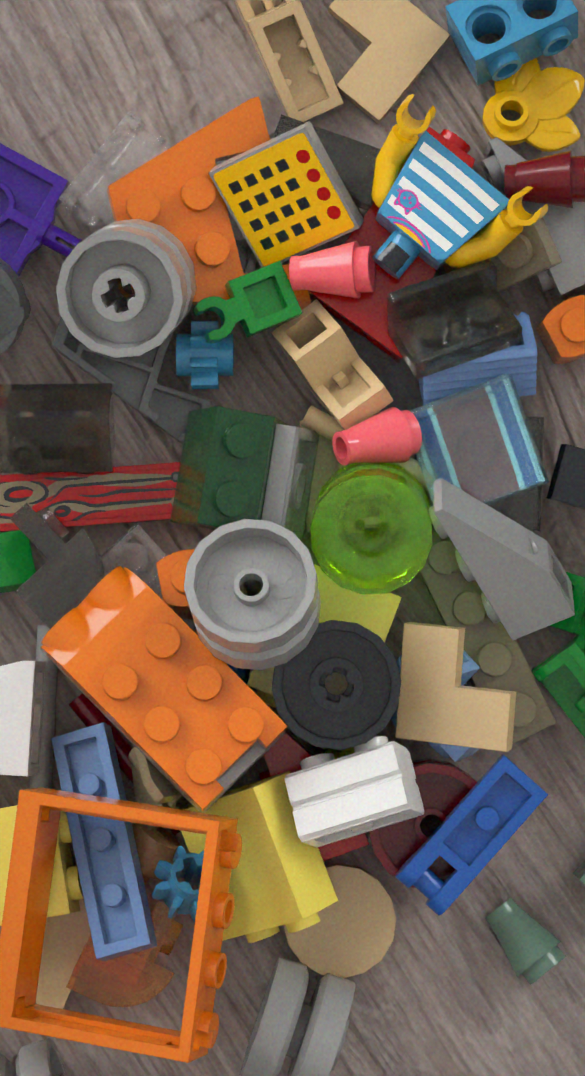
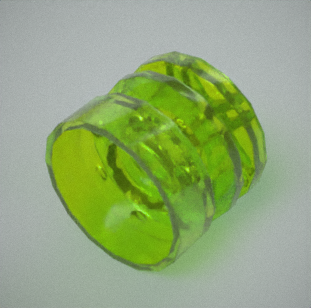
M353 463L337 469L320 489L310 526L312 551L321 570L340 587L362 595L385 594L408 584L425 566L433 544L432 522L429 513L431 505L421 482L404 466L396 463ZM369 509L380 510V520L385 521L378 523L376 531L366 530L365 521L360 519L367 516Z

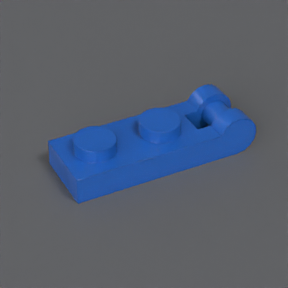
M502 754L422 846L402 865L395 878L407 888H410L412 885L428 898L425 904L440 916L451 906L548 794ZM439 856L455 868L444 881L429 869Z

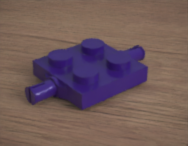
M0 143V258L10 265L19 277L30 256L41 248L42 245L68 257L73 249L58 240L75 248L82 239L54 225L56 210L71 185L69 181Z

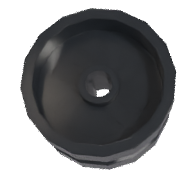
M337 620L319 623L317 630L304 650L287 663L274 667L272 693L278 714L293 734L315 747L337 750L365 744L385 729L398 707L401 688V677L395 656L381 637L358 623ZM334 672L343 674L348 682L347 689L339 695L329 693L325 687L327 676L332 675Z

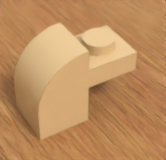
M317 299L302 309V314L299 317L283 323L271 332L310 391L326 412L333 416L344 430L374 416L394 401L384 384L359 357L341 326Z

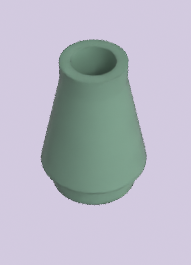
M512 897L485 918L493 928L516 976L518 977L522 974L530 985L566 957L557 946L561 941L521 909Z

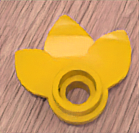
M537 58L522 64L521 68L514 75L501 81H494L495 95L485 104L482 115L485 131L492 139L497 137L508 146L526 142L544 152L560 151L571 146L580 139V132L574 122L566 115L581 98L585 83L584 77L564 67H549L541 71ZM505 110H513L518 112L521 117L516 121H509L501 113Z

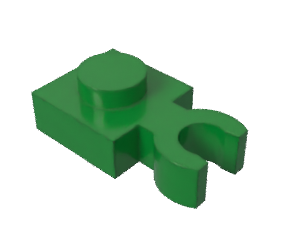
M281 261L228 281L225 288L230 299L225 300L216 296L207 297L193 308L195 316L201 315L206 311H213L221 319V327L212 330L204 337L206 343L209 344L224 340L232 332L234 326L241 323L248 338L293 320L302 314Z

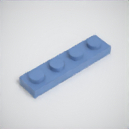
M102 722L51 738L62 791L127 801L111 726ZM66 812L96 959L107 961L157 947L132 823Z

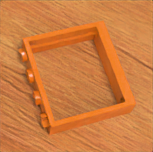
M43 787L19 790L0 934V1027L186 1063L207 1055L208 1048L211 1049L216 1042L219 1030L218 1013L213 1012L216 989L222 986L227 969V957L225 953L221 952L223 931L230 926L234 914V895L228 892L231 869H235L239 864L242 852V837L236 833L238 818ZM61 811L206 834L181 1031L35 1004Z

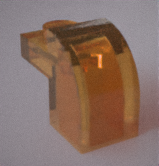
M156 900L150 913L157 947L107 961L96 959L90 933L66 987L96 1002L112 1007H131L151 1000L163 991L175 974L174 969L155 960L159 952L170 955L183 924L175 921V917L172 919L168 918L169 907L164 901Z

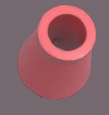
M357 241L306 255L291 256L289 276L292 290H309L352 298H360L361 293L374 292L376 268L375 261L372 258L374 255L372 246H359Z
M390 407L346 430L338 431L332 439L334 455L337 461L344 466L353 463H405L410 459L411 455L419 452L422 445L421 428L415 415L409 410L400 411L396 407Z

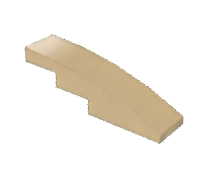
M233 0L293 127L344 104L300 0Z

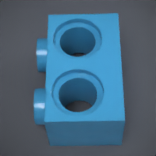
M457 0L445 6L448 33L478 86L491 79L494 81L507 79L514 75L521 68L522 64L541 55H556L565 50L574 39L578 38V10L572 0ZM538 9L548 10L552 13L544 19H535L528 16L530 12ZM485 34H497L502 37L499 41L492 44H484L477 41L478 38Z

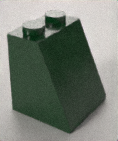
M220 406L189 411L170 522L215 530L219 526L242 519L261 520L276 424H288L273 416Z

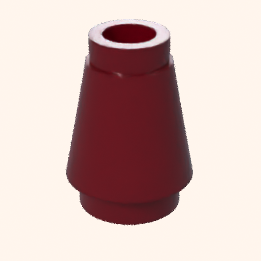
M572 151L519 162L516 165H505V196L510 199L512 195L523 188L531 186L533 189L524 195L522 201L573 208V203L585 202V156H572Z

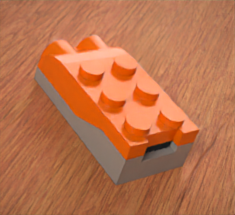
M118 566L108 573L77 607L65 614L47 632L41 641V651L201 813H205L285 734L288 727L225 662L212 655L201 642L198 635L164 600L126 567Z

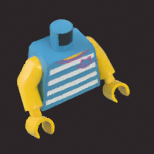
M415 94L408 95L397 109V124L392 127L376 157L371 193L375 205L379 208L375 220L391 233L372 258L382 269L396 279L403 275L417 256L436 270L445 263L451 267L462 268L493 258L523 231V226L532 225L548 212V204H545L534 214L528 213L523 208L522 199L533 187L527 186L508 199L425 131L435 118L436 109L432 105L423 120H416L411 117L408 112V105L413 100ZM424 132L422 136L419 138L418 134Z

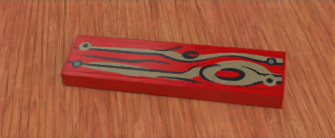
M180 462L0 475V532L170 520Z

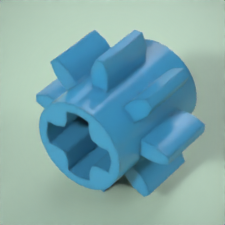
M191 321V334H176V375L191 376L192 389H219V376H233L234 374L233 334H229L224 340L213 344L206 343L204 338L207 333L219 329L218 321Z
M178 846L173 857V865L167 861L159 860L154 874L163 882L155 886L152 899L164 900L169 908L168 918L172 919L177 913L190 914L195 922L204 850L200 854L186 853L182 846ZM179 878H184L185 882L179 883ZM191 886H198L197 890H192Z

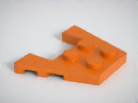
M259 96L250 98L107 187L114 221L141 219L161 225L183 243L194 263L197 288L192 305H197L204 298L212 296L225 300L230 299L225 288L226 283L245 275L227 206L212 181L209 172L216 166L215 162L231 159L270 140ZM289 264L282 265L290 282ZM131 285L132 293L135 294V291ZM293 290L301 310L311 304L308 290Z

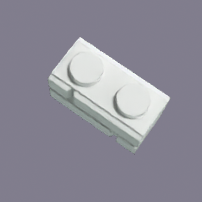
M377 736L365 744L354 746L355 753L335 759L334 754L324 753L303 759L300 762L302 770L287 774L284 778L290 804L294 809L292 813L297 834L301 842L317 848L424 815L423 802L419 787L415 781L416 775L407 748L395 741L388 742L386 736Z

